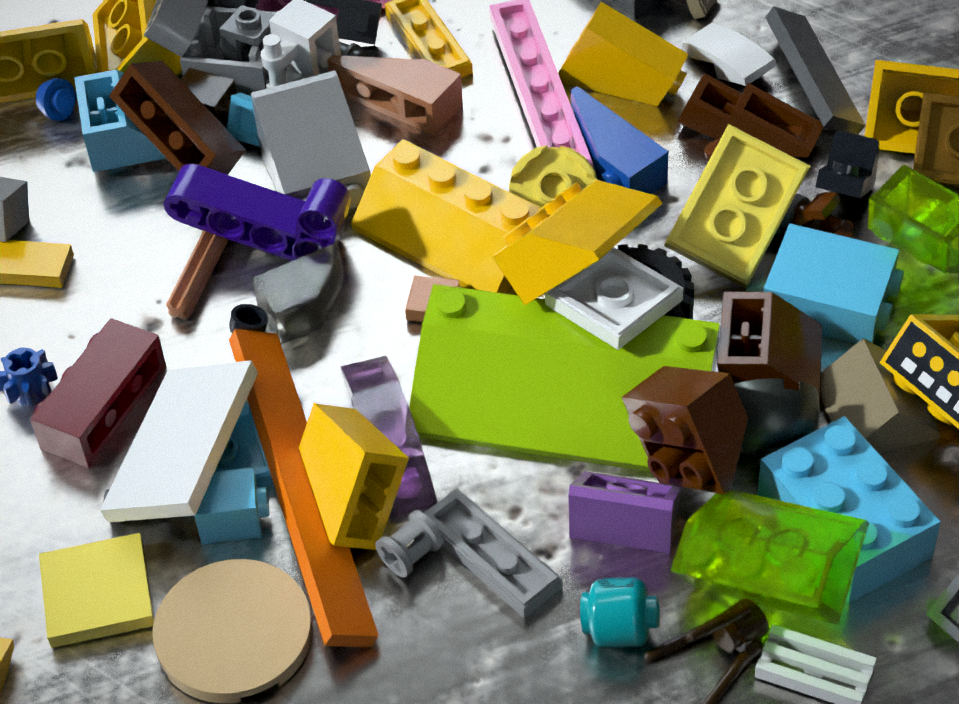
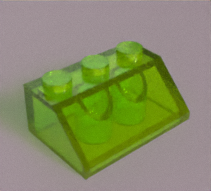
M730 490L725 495L715 493L686 521L671 572L697 589L739 600L748 598L759 605L838 625L869 522L860 518L736 490Z

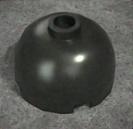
M774 378L750 380L734 384L748 416L740 453L755 457L757 464L760 465L761 459L818 429L820 415L819 394L814 386L799 381V391L784 389V379Z

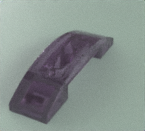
M384 355L340 366L352 407H355L409 457L389 519L410 514L414 510L422 511L431 508L437 503L434 486L408 403L390 360Z

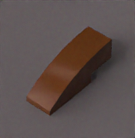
M703 73L677 121L714 139L721 138L729 124L792 157L808 158L823 129L822 123L817 119L750 83L740 93Z

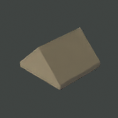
M863 338L821 372L820 405L828 423L830 424L845 416L877 452L940 438V431L931 413L928 411L925 401L917 394H911L898 387L892 381L893 374L879 363L887 350Z

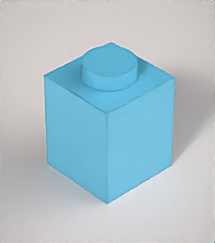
M254 467L214 472L198 511L194 515L201 544L262 538L261 517L270 516L267 486L258 487Z

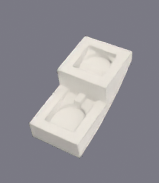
M715 23L707 25L682 41L684 51L689 54L688 57L714 63L718 79L746 86L776 67L775 59L756 43L732 29Z

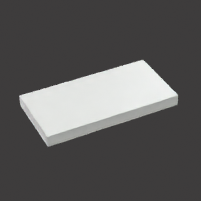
M252 360L167 371L100 508V512L107 522L196 515L258 375Z

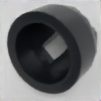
M253 304L237 305L231 311L229 321L230 332L233 333L234 329L266 332L268 314L265 310Z

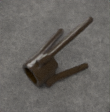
M742 598L710 621L646 651L644 658L647 661H652L702 637L713 634L716 642L722 649L727 652L734 650L740 652L739 656L700 703L716 704L749 661L762 653L763 646L759 639L769 632L768 620L755 602L748 598Z

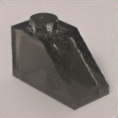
M334 243L252 278L257 306L268 314L267 324L273 333L278 334L281 345L298 337L306 336L310 332L324 326L344 281L340 248Z

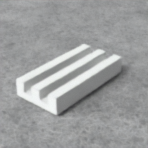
M772 624L768 641L764 644L761 659L758 660L755 668V677L834 704H862L875 669L877 658ZM773 659L804 669V673L772 663ZM826 676L856 686V688L853 690L823 679Z

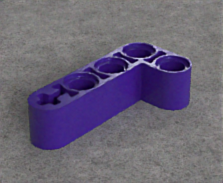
M186 164L181 167L163 202V206L167 214L180 223L308 267L324 268L329 265L345 229L351 194L342 183L334 179L322 178L313 183L306 201L201 165Z

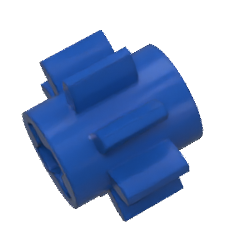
M21 347L12 350L6 357L1 358L4 371H0V391H4L9 404L17 401L23 405L33 406L43 401L52 392L49 382L56 381L58 375L54 362H48L45 350L41 349L36 352L31 348Z

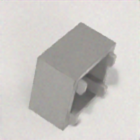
M206 6L199 28L187 51L180 59L183 75L189 68L228 77L235 80L237 93L251 96L252 92L266 89V80L269 75L268 70L262 65L261 51L264 49L263 40L260 42L261 50L259 46L252 45L249 52V62L224 60L223 50L220 47L219 28L237 9ZM263 11V12L270 13V14H273V15H275V14L277 13V12Z

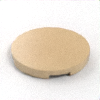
M231 559L203 566L175 584L166 594L156 612L153 624V644L158 661L168 675L169 680L181 691L192 697L214 703L241 702L242 697L257 694L275 684L281 686L301 666L312 640L313 629L309 604L297 582L283 570L268 563L249 559Z

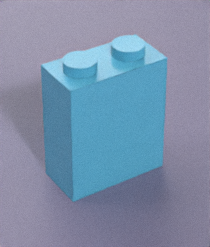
M789 223L763 292L775 293L822 324V336L857 344L864 338L873 343L877 330L886 331L893 304L887 303L889 296L898 297L904 270L896 269L899 249Z

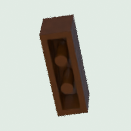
M163 61L131 63L109 95L178 172L186 164H197L228 175L246 151Z

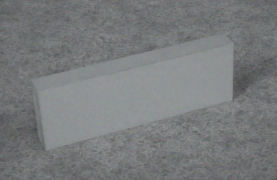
M458 488L424 512L440 529L444 540L443 547L524 619L562 589V578Z

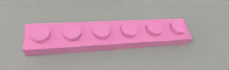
M513 0L489 5L490 20L536 146L548 145V148H559L560 146L572 148L586 157L593 167V161L530 0Z

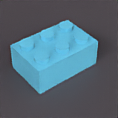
M845 416L761 459L757 496L848 604L933 558L941 521Z

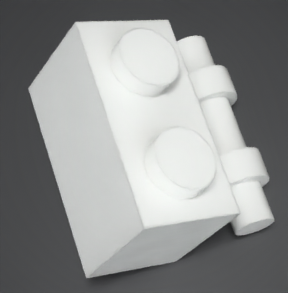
M292 0L269 20L271 34L263 38L264 49L261 51L262 65L268 70L269 75L266 80V89L329 72L327 59L332 55L341 56L336 15L304 0Z

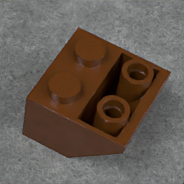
M723 292L717 361L718 372L730 373L734 384L757 379H784V389L799 391V381L805 382L817 388L820 404L822 324L773 292Z
M663 366L621 397L629 414V424L635 434L638 435L648 457L647 464L649 470L659 483L725 495L732 489L748 416L730 373Z

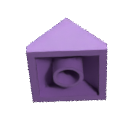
M584 471L569 487V538L670 554L683 487Z

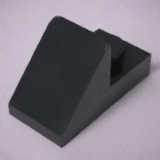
M836 131L828 163L819 169L815 187L857 198L864 196L875 185L879 141L849 132Z

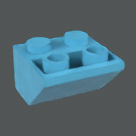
M117 69L74 77L82 133L93 172L166 158L109 97L124 74Z

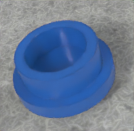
M54 78L39 86L36 93V105L48 119L55 121L64 120L72 113L75 107L76 92L69 81Z

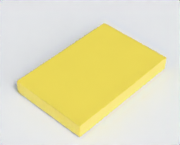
M728 124L664 246L747 288L811 166Z

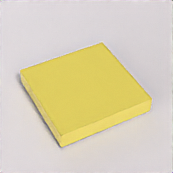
M140 533L39 553L47 639L51 648L153 626L154 614L144 544Z

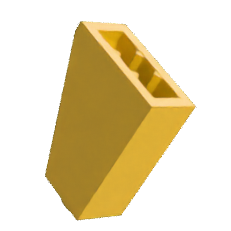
M600 2L569 51L558 74L562 84L578 86L582 89L658 106L667 92L674 96L682 85L687 73L681 69L689 54L605 3Z
M313 403L299 450L328 539L333 546L376 550L375 543L383 535L409 457L357 409Z

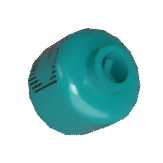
M599 578L593 582L589 592H583L581 595L580 620L582 632L584 635H591L593 642L602 648L640 647L647 641L650 628H659L658 596H649L647 586L640 578Z

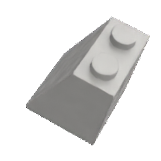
M336 71L252 92L251 99L261 155L275 190L306 201L315 181L322 178L334 179L342 183L350 192L351 201L349 209L358 207L371 176V171Z

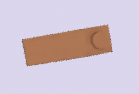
M332 55L327 59L328 71H336L345 98L435 136L463 106L461 74L426 59Z

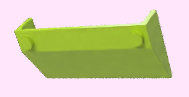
M433 284L421 328L405 433L408 436L651 472L647 464L648 457L638 435L635 434L629 424V414L621 397L663 366L715 372L718 360L720 323L663 315L630 342L617 350L546 306L545 299L536 298L524 305L518 295Z

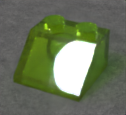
M903 164L869 198L868 229L873 231L881 240L892 242L911 253L916 260L923 264H929L945 274L959 273V195Z

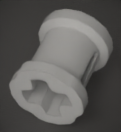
M420 510L411 512L407 517L408 522L392 536H382L375 543L376 550L382 561L392 572L400 577L406 578L413 571L412 565L430 550L438 551L444 545L442 533L438 526ZM414 539V542L406 548V545Z

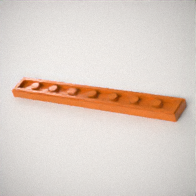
M234 329L229 338V343L235 362L252 360L258 371L247 400L324 646L372 647L379 634L350 548L333 546L329 541L300 454L299 445L307 420L278 334Z

